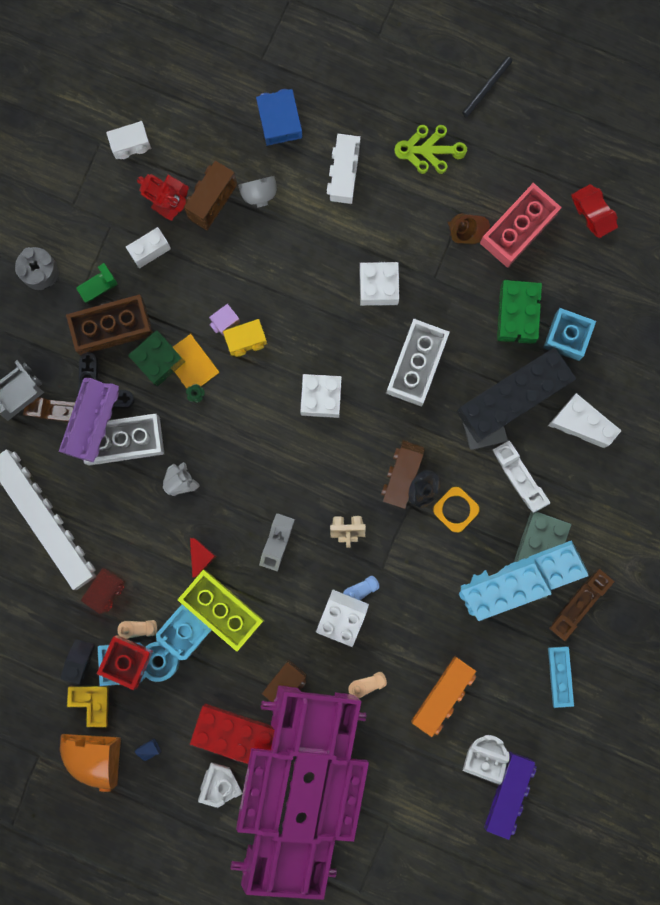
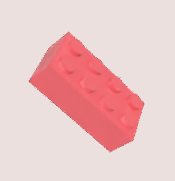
M532 183L483 236L480 244L508 268L557 216L562 207L537 185Z

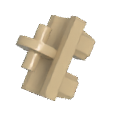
M361 516L351 517V525H344V517L333 518V523L330 525L331 538H338L339 542H346V548H350V542H358V537H365L366 529Z

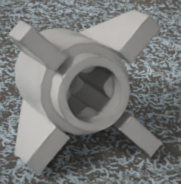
M183 462L179 466L172 464L168 467L163 480V489L168 495L176 496L177 494L194 491L200 487L199 483L192 479L191 475L186 471V463Z

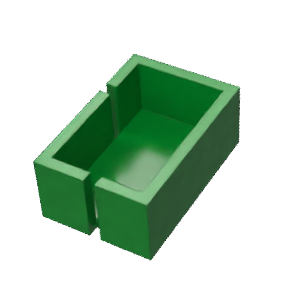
M509 280L502 282L500 286L497 341L514 342L517 339V335H520L517 343H536L539 337L541 305L539 302L541 300L542 283Z

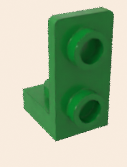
M105 263L98 266L101 271L99 274L76 288L85 303H89L118 285Z

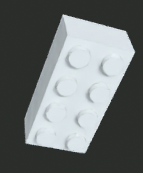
M413 319L386 394L422 407L449 331Z
M157 414L109 420L105 428V436L99 446V454L95 458L94 463L85 460L84 463L95 465L163 455L164 447L160 417Z

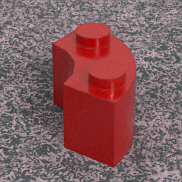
M589 184L571 194L579 215L583 214L585 216L586 226L596 237L600 238L618 228L617 215L603 199V193L599 188Z

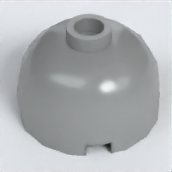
M275 176L238 185L240 194L245 202L257 204V208L268 205L267 201L273 199L277 191Z

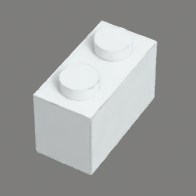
M142 121L106 132L116 159H126L132 154H142L151 149Z
M158 227L126 246L139 268L171 249Z

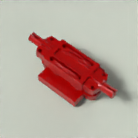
M147 174L145 178L142 176L138 177L140 180L137 179V182L141 185L139 191L141 195L153 202L151 207L153 210L171 221L178 212L183 210L189 186L170 175H167L165 181L152 174Z

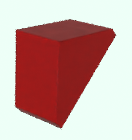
M190 538L192 577L196 578L217 556L197 539Z

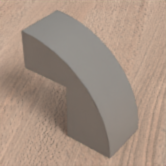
M276 513L269 538L261 556L260 566L278 571L295 519Z

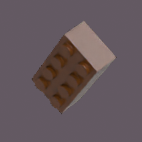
M140 294L66 314L74 348L79 355L146 338L153 334L145 302Z

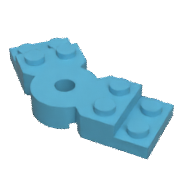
M181 605L156 633L157 641L146 646V648L153 650V654L140 682L146 677L151 681L160 682L173 676L179 667L180 660L188 659L211 632V629L184 605ZM109 645L98 646L99 667ZM156 656H161L164 660L161 667L157 666L154 662ZM99 675L100 686L121 685Z

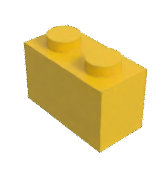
M259 319L223 331L231 356L239 357L245 355L248 350L253 349L257 351L264 348V345L267 344Z

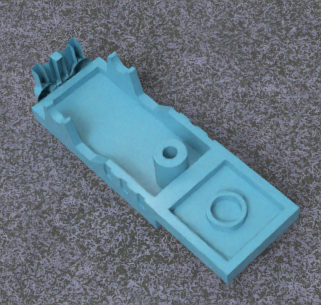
M571 540L529 556V558L521 559L519 562L506 565L498 573L491 576L488 575L486 570L481 575L474 574L470 584L461 586L459 595L465 601L469 614L475 615L477 620L480 621L551 595L552 589L588 576V571Z

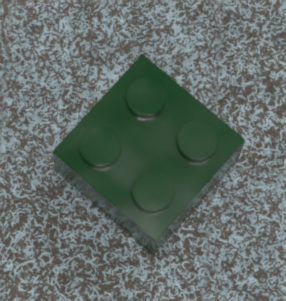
M157 330L128 355L157 387L185 363L184 359Z

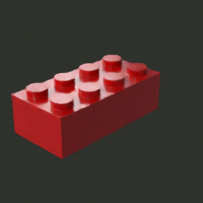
M204 704L190 745L248 764L251 748L271 750L275 730L271 725Z

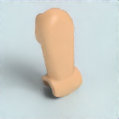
M148 620L146 622L124 621L119 624L117 631L119 636L125 639L145 635L155 636L157 633V623L155 620Z
M382 672L373 674L374 676L355 680L349 685V693L357 698H361L378 688L380 690L387 685L386 677Z

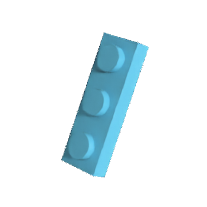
M569 647L548 648L553 707H573Z

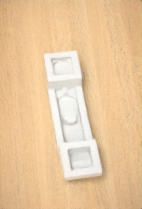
M510 440L493 449L510 482L533 513L550 504L542 489L537 486L520 460V455Z

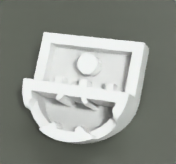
M485 735L477 739L468 749L463 771L501 784L506 765L509 762V752H507L503 745V741L491 735Z

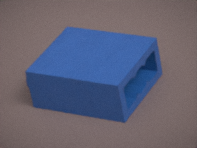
M281 89L276 93H263L256 97L266 146L302 138V129L292 89Z

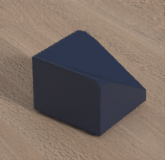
M155 739L148 741L135 750L136 755L144 761L162 752Z

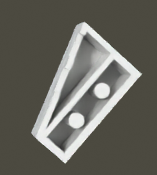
M337 135L336 147H333L332 151L334 165L330 166L329 176L332 177V182L328 183L327 194L330 195V201L352 204L360 149V136Z

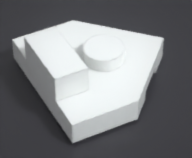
M210 763L200 788L201 793L198 802L218 808L232 798L243 794L229 767Z

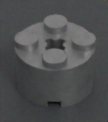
M37 247L25 248L16 260V274L28 287L34 290H43L52 286L58 278L59 270L57 264L44 249Z

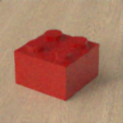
M113 636L97 674L135 690L138 688L153 650L121 636Z

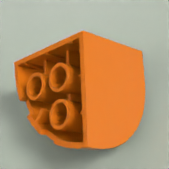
M62 734L60 740L62 761L68 772L78 781L99 788V791L110 792L111 789L113 790L117 786L121 737Z

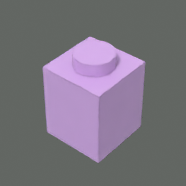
M228 304L209 317L212 322L209 324L216 334L220 332L222 336L224 335V330L233 328L240 323L238 316Z

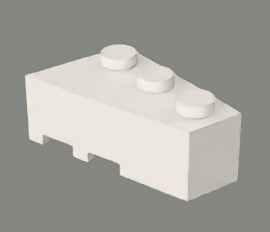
M577 393L571 397L548 425L602 448L609 446L621 432L618 427Z

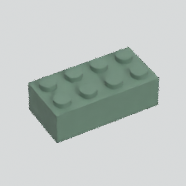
M530 512L514 562H519L521 559L529 558V556L565 543L571 524L539 512Z

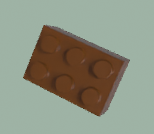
M216 160L207 167L202 181L199 180L197 182L194 193L186 199L184 209L189 220L208 231L237 187L235 172Z

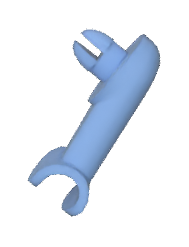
M369 576L365 581L347 588L343 594L361 600L369 593L379 589L378 580L374 576Z

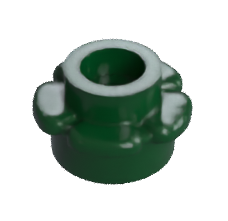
M198 384L189 386L186 389L187 399L190 402L196 403L202 401V397L205 395L204 389Z

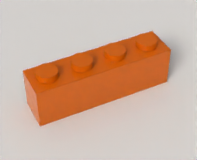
M454 656L411 720L412 724L431 737L434 734L438 735L443 727L441 723L445 717L449 718L453 713L455 702H460L465 695L463 690L467 684L470 686L474 682L476 670Z

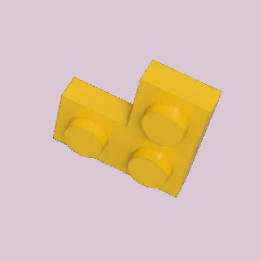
M109 686L68 687L67 707H87L86 727L108 726Z

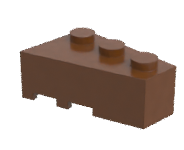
M402 440L400 449L396 448L393 457L396 460L394 467L390 466L387 477L390 478L388 485L384 484L381 495H384L383 502L405 509L409 498V487L417 475L424 454V447Z

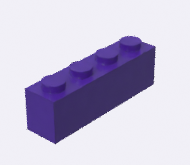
M509 752V762L506 765L503 781L501 784H498L484 825L487 832L508 840L511 835L515 834L517 815L520 816L523 811L522 801L529 793L530 785L528 783L530 777L533 778L536 772L533 760Z

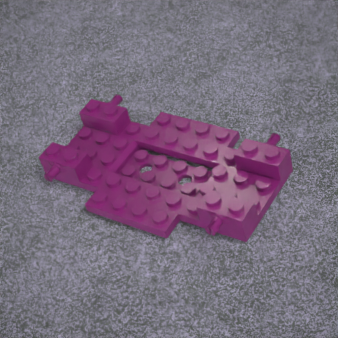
M278 686L274 702H261V710H272L273 713L271 726L275 731L271 750L251 748L236 826L237 832L255 834L253 845H248L246 858L243 862H231V870L242 871L241 886L246 895L324 900L328 877H336L337 874L336 868H330L335 840L354 842L369 762L362 759H352L351 754L358 720L365 721L366 713L359 712L361 700L353 694L335 692V696L301 692L295 687ZM296 756L293 764L294 771L292 781L290 782L289 797L286 802L285 819L282 823V834H279L278 829L291 761ZM312 772L314 779L309 783L304 782V775ZM299 813H305L306 820L302 823L296 822V816Z

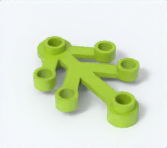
M420 125L417 128V132L408 141H400L396 144L395 154L400 159H408L417 168L419 173L424 174L428 171V163L420 161L414 155L421 154L436 168L439 174H443L447 170V163L439 161L433 154H452L454 158L462 159L466 155L467 147L461 142L454 144V146H433L440 138L445 137L447 128L444 125H438L435 133L424 144L414 146L421 138H425L428 134L427 126ZM424 129L426 133L421 134L419 130ZM442 129L444 133L440 134L438 133V130ZM406 147L407 151L403 152L401 148ZM461 147L463 151L459 152L456 148ZM425 165L426 169L422 170L419 166ZM443 165L445 168L441 170L438 166Z

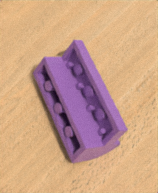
M92 378L83 379L59 452L94 463L95 458L99 454L101 440L106 433L107 422L112 416L113 404L118 398L119 386L105 384Z

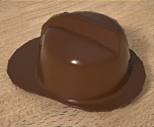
M461 213L457 214L447 223L451 238L455 243H479L490 230L489 220L480 215Z

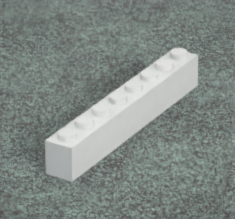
M6 449L0 453V483L71 588L78 590L96 577L94 566L91 562H86L83 557L85 553L81 547L75 546L72 541L74 540L73 535L69 530L65 531L60 516L58 514L54 515L51 510L53 506L47 498L43 499L40 494L42 492L41 488L37 483L33 484L28 469L26 467L22 468L19 463L21 459L17 453Z

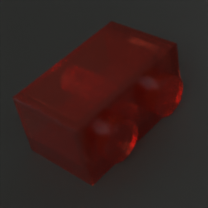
M102 568L81 601L99 614L105 611L108 612L114 604L112 602L116 595L119 596L124 590L125 586L123 584L125 580L109 569Z

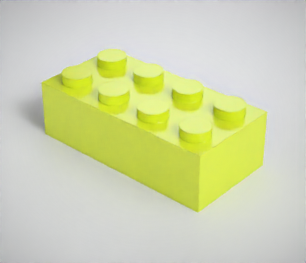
M203 570L178 599L182 605L236 651L240 650L264 621L206 570Z

